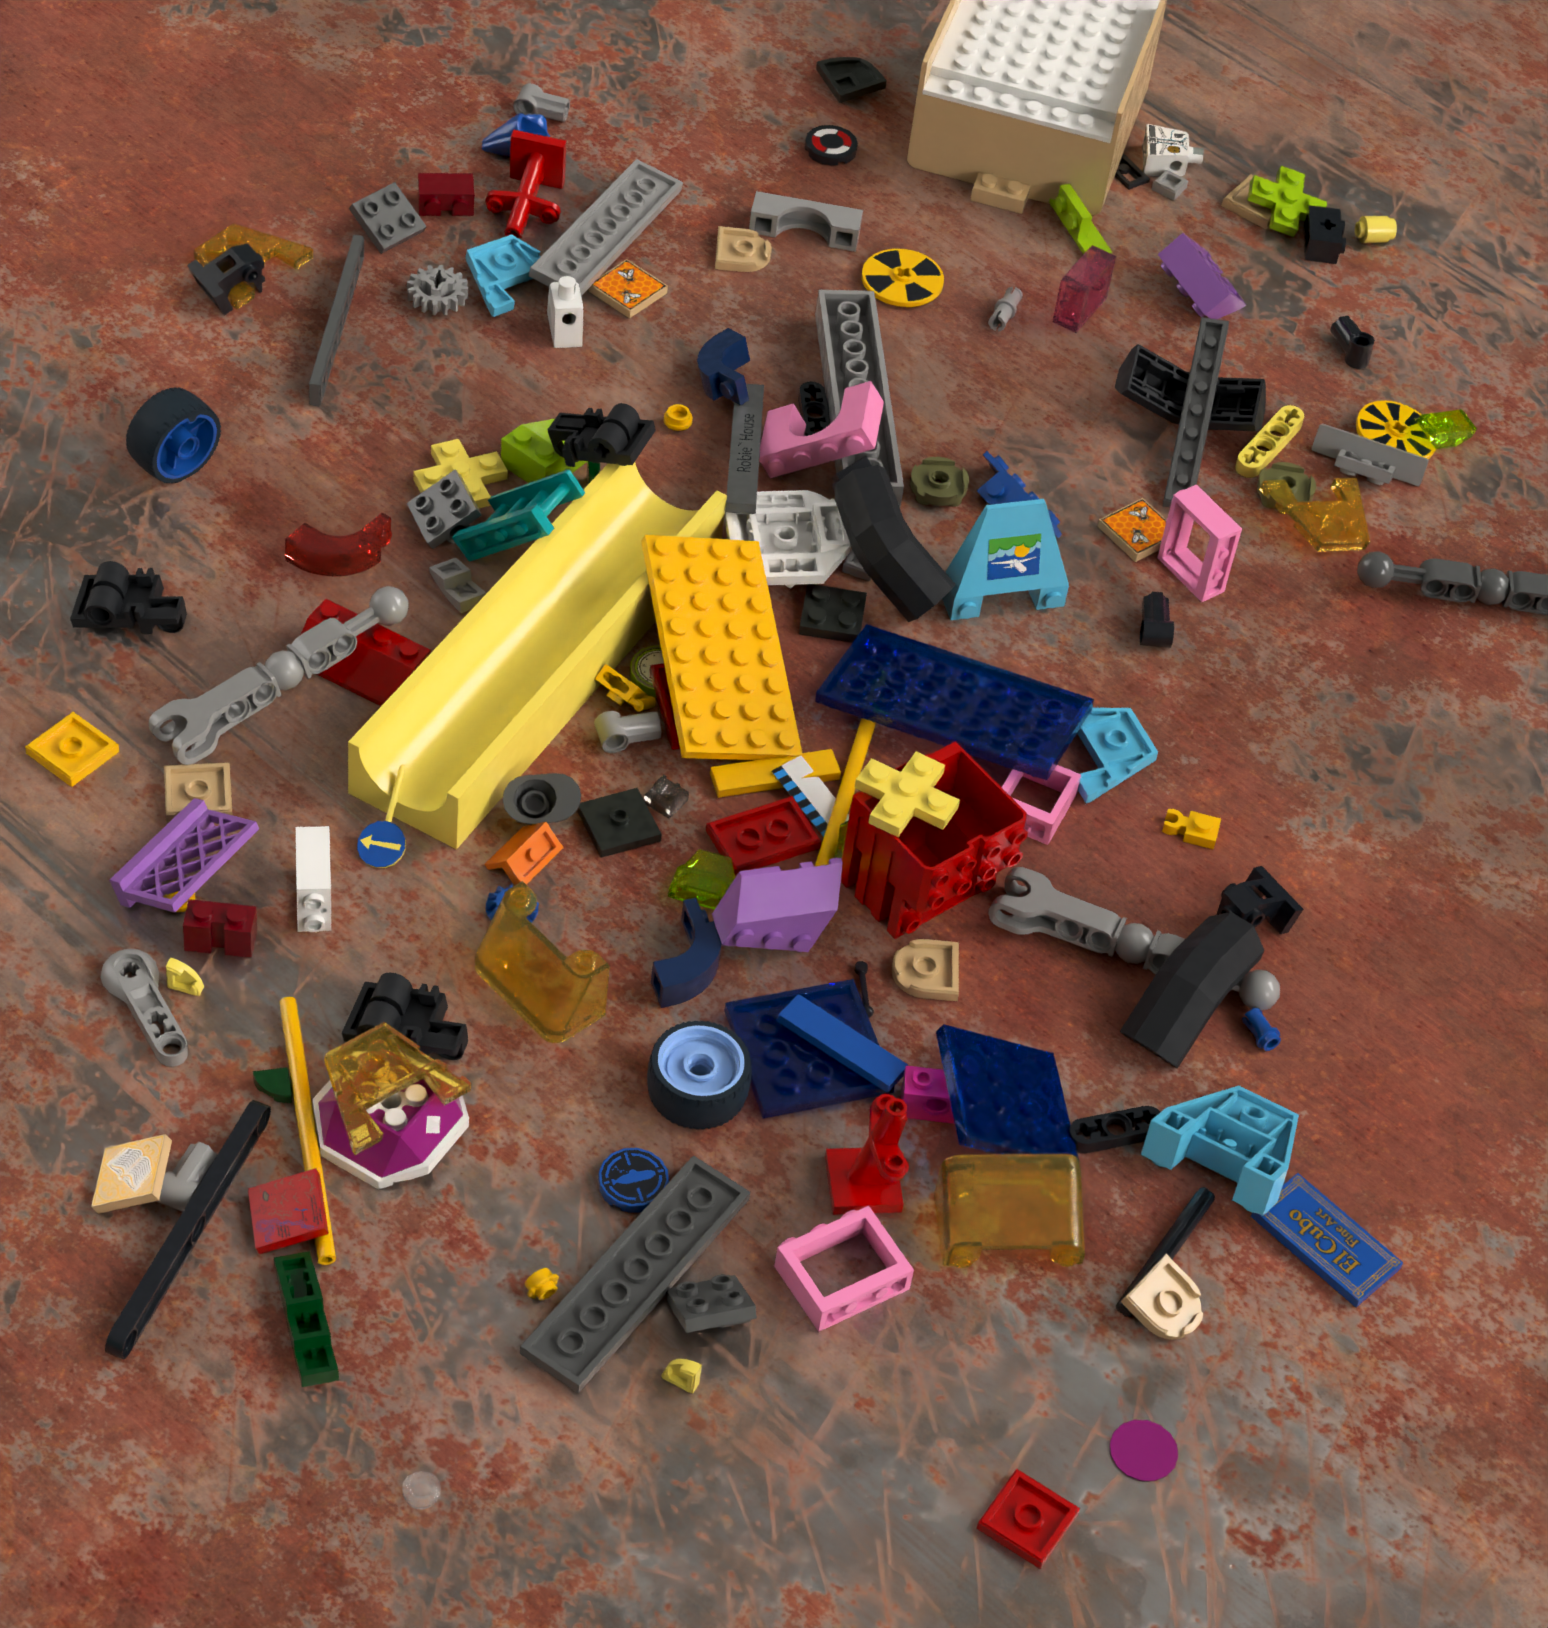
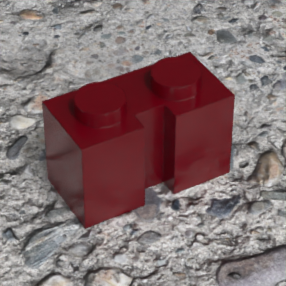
M418 173L419 216H441V211H452V216H474L475 193L473 173Z
M188 900L183 922L184 951L212 953V948L218 947L225 948V955L252 958L257 936L256 906Z

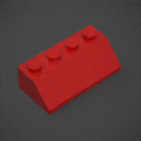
M325 599L308 616L301 634L329 618H335L344 624L358 614ZM375 624L356 636V648L349 656L316 675L382 706L431 654V649L384 626Z

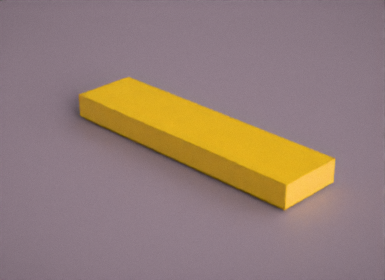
M832 749L807 752L801 755L814 771L802 778L818 776L822 782L840 780L841 771ZM799 756L712 766L710 768V776L718 798L784 788L772 773V770Z

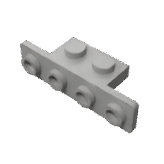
M1323 423L1319 425L1312 445V451L1335 458L1334 466L1340 467L1342 473L1355 476L1357 473L1366 476L1369 482L1378 485L1389 484L1391 479L1395 478L1420 486L1429 462L1425 457Z

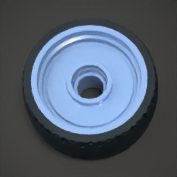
M701 1020L687 1021L686 1023L683 1022L671 1027L658 1038L650 1055L647 1083L651 1102L667 1120L684 1128L711 1129L712 1127L715 1128L729 1122L741 1111L748 1096L752 1071L748 1048L736 1033L714 1022Z

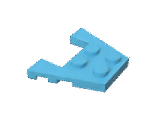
M513 235L468 249L465 259L492 317L514 309L515 301L504 289L533 279L529 277L530 267L541 257V251Z
M1047 707L1035 708L1033 717L1045 736L1075 729L1099 768L1081 773L1078 792L1085 803L1092 802L1157 759L1158 751L1131 708L1092 707L1091 712H1078L1073 707H1062L1061 711H1047Z

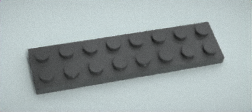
M693 1155L520 1346V1354L579 1394L666 1295L667 1290L676 1284L750 1199V1191Z

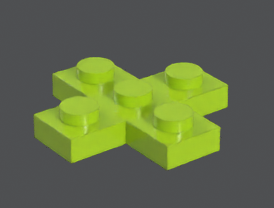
M1282 165L1277 171L1275 182L1256 175L1250 181L1247 200L1272 209L1269 228L1292 237L1298 231L1299 220L1305 221L1309 205L1327 206L1326 201L1303 193L1305 174Z

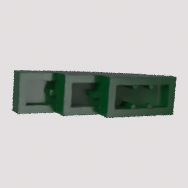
M310 1251L274 1257L282 1305L302 1387L339 1381L338 1366L331 1345V1333L324 1312L323 1296Z

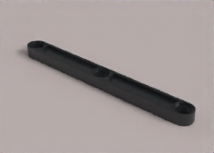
M252 1100L248 1104L112 1327L105 1344L106 1353L121 1359L128 1357L265 1130L271 1115V1106L256 1100Z

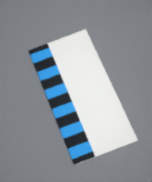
M802 756L772 770V773L787 792L794 797L799 807L824 837L836 800L833 794L818 776L802 778L814 772ZM849 814L847 815L842 833L847 831Z

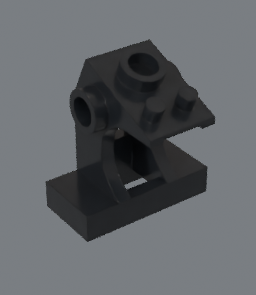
M248 243L229 248L204 267H202L197 259L187 265L197 284L224 316L233 310L228 300V294L235 285L242 281L253 283L258 292L261 293L262 283L265 282V277L262 275V269H264L263 258Z
M1263 866L1253 868L1245 882L1237 885L1232 883L1222 891V899L1216 915L1232 912L1254 925V927L1260 925L1265 918L1279 934H1285L1290 931L1304 909Z

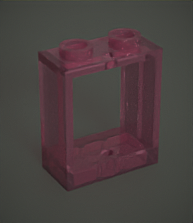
M1093 245L1084 253L1061 279L1053 323L1075 333L1081 329L1107 299L1116 260L1115 255Z

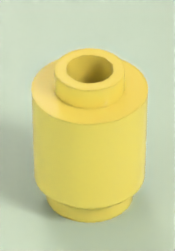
M1362 216L1356 222L1354 231L1355 236L1359 238L1361 243H1387L1395 238L1397 225L1395 219L1388 216Z

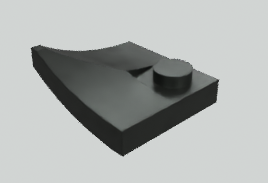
M836 57L817 62L816 70L839 103L886 88L887 80L870 62L862 58Z

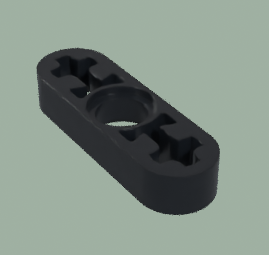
M817 382L803 383L800 386L798 402L800 415L806 423L804 436L815 434L814 429L821 431L829 426L830 419L825 388ZM810 395H813L815 401H811ZM808 413H818L821 417H810Z
M1141 1106L1077 1119L1070 1126L1067 1136L1068 1145L1072 1150L1086 1154L1145 1142L1149 1129L1148 1124L1160 1111L1152 1106ZM1117 1124L1124 1129L1125 1133L1114 1135L1107 1130V1126Z

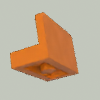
M547 822L523 826L484 865L488 870L503 868L514 886L521 888L524 885L526 886L564 847Z

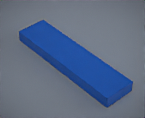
M799 994L778 1014L777 1022L887 1093L904 1076L905 1067L909 1066Z

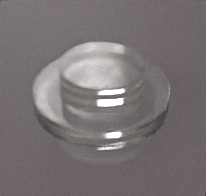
M423 1471L409 1475L402 1487L405 1501L413 1508L420 1510L427 1509L435 1504L441 1493L439 1480L433 1474Z

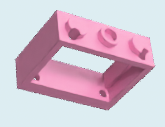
M1196 484L1185 490H1179L1173 495L1157 558L1201 602H1204L1225 591L1242 528ZM1194 521L1210 535L1203 562L1187 548Z
M869 1206L858 1211L850 1210L840 1219L829 1224H819L809 1233L798 1238H788L777 1247L774 1265L818 1332L909 1290L914 1273L910 1263ZM863 1233L886 1266V1269L824 1297L800 1262Z

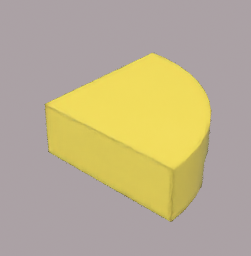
M170 957L166 965L167 987L200 996L204 985L199 975L185 963Z
M675 1359L667 1365L661 1377L693 1394L700 1382L702 1365L687 1359Z

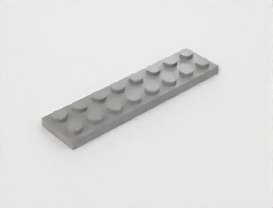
M636 159L530 267L529 277L547 286L552 282H559L561 277H573L579 284L582 296L681 192L683 182Z

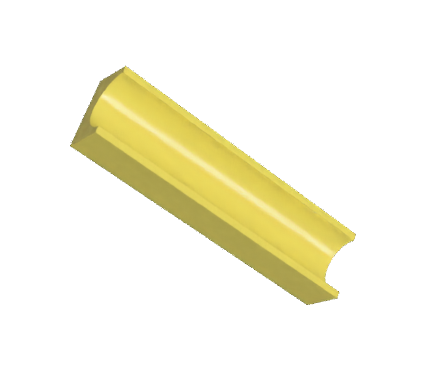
M635 462L633 465L626 466L608 463L584 488L585 494L581 498L573 500L552 523L555 529L548 536L537 539L348 741V794L387 813L399 766L405 765L406 768L393 817L457 850L503 797L504 790L509 782L521 776L601 685L595 678L604 665L607 664L612 669H615L656 622L641 545L644 535L722 539L727 495L716 490L700 510L680 509L666 503L649 489L641 478Z

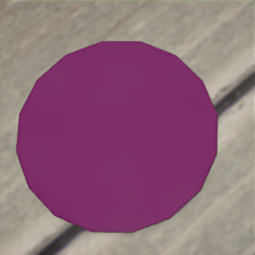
M1132 1420L1123 1423L1113 1432L1110 1441L1111 1457L1116 1466L1127 1476L1140 1481H1155L1166 1477L1175 1468L1178 1460L1177 1444L1172 1435L1161 1425L1149 1420Z

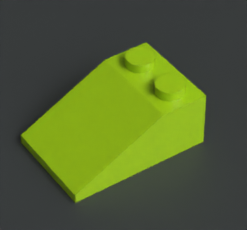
M555 419L521 424L501 439V460L505 467L527 483L565 470H570L573 473L587 462L578 461V463L575 462V467H568L564 458L555 452L547 430Z

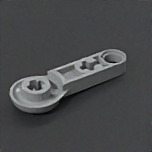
M139 949L119 950L109 956L103 964L100 975L102 985L109 993L126 1002L161 1064L174 1067L184 1063L188 1056L187 1040L158 990L159 970L156 961L149 954ZM132 972V976L134 977L128 978L127 974L124 977V974ZM158 1021L160 1025L163 1024L164 1034L160 1035L158 1026L152 1023ZM168 1044H177L182 1048L176 1054H167L162 1050Z

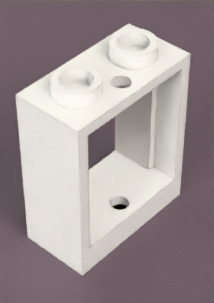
M329 826L296 827L298 932L331 931Z

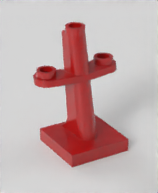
M513 130L510 146V178L521 180L518 192L491 190L487 193L485 199L487 209L493 213L511 211L504 231L505 236L513 235L517 238H522L530 214L540 218L545 224H553L559 220L561 214L560 207L553 202L536 196L540 185L558 189L563 188L565 183L566 140Z
M882 1094L874 1099L870 1106L869 1137L862 1148L826 1149L825 1162L833 1215H843L850 1210L858 1211L867 1206L874 1213H902L904 1203L900 1180L904 1178L909 1170V1164L898 1146L908 1120L907 1104L902 1099L895 1098L890 1094Z

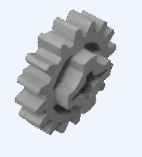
M428 265V270L424 271L419 268L417 269V274L410 275V280L407 281L408 301H413L414 308L422 306L421 312L423 313L431 310L433 315L441 311L444 315H448L449 309L457 312L458 305H465V299H468L467 279H462L461 272L454 274V268L452 267L445 270L443 265H439L435 269Z

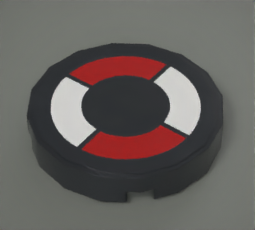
M822 125L813 128L807 133L805 150L809 152L810 158L820 164L835 166L838 165V162L843 161L846 164L856 156L857 139L845 128L834 125Z

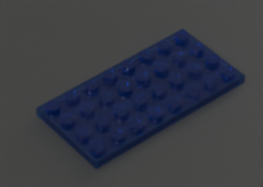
M866 624L817 690L815 702L943 746L956 741L968 754L974 757L988 760L1033 777L1048 780L1093 709L1094 699Z

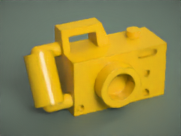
M607 664L604 665L595 678L596 681L609 690L606 696L620 706L625 701L636 711L640 712L653 708L656 705V700L653 696H648L638 686Z

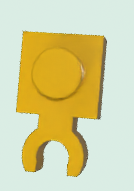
M1167 810L1165 817L1167 821L1164 822L1163 833L1167 835L1183 834V842L1214 849L1221 818L1190 811L1189 817H1186L1178 810Z

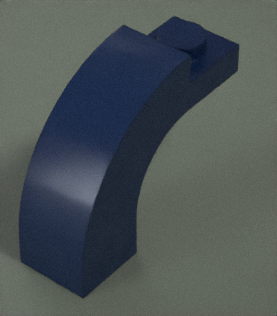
M727 328L704 344L699 351L697 362L704 392L710 399L715 401L724 396L726 399L742 405L749 401L745 377L734 370L750 362L746 337Z
M696 898L683 900L681 922L691 947L679 956L653 962L651 984L661 1008L681 1004L702 993L713 981L719 967L722 943L714 921L709 922L706 910L700 909Z

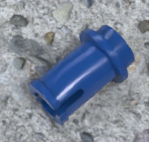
M1253 1008L1244 1014L1246 1017L1242 1018V1022L1256 1038V1045L1259 1048L1270 1051L1279 1045L1281 1041L1279 1030L1274 1027L1272 1028L1259 1008Z

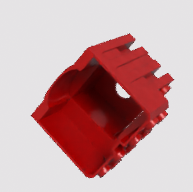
M956 741L932 754L925 755L945 765L944 774L934 788L960 800L957 811L943 830L913 816L899 837H896L868 823L870 814L879 803V799L862 791L857 792L852 797L842 855L841 883L846 888L857 883L854 897L871 910L870 914L878 922L889 917L887 932L894 939L905 933H913L923 923L981 891L986 892L990 890L996 883L997 872L1006 867H1014L1023 857V853L1019 848L1020 844L1028 836V832L1024 829L1027 812ZM908 762L894 769L901 772Z

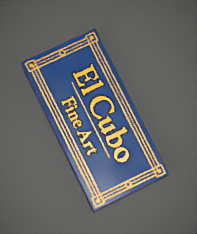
M1299 1173L1282 1186L1277 1203L1264 1216L1258 1213L1251 1214V1217L1356 1308L1396 1274L1403 1265V1262Z

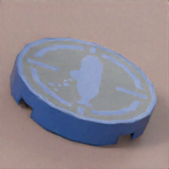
M623 1148L611 1153L603 1161L598 1174L599 1192L604 1200L611 1206L614 1204L621 1207V1211L628 1213L642 1212L669 1183L668 1169L663 1161L652 1152L640 1148Z

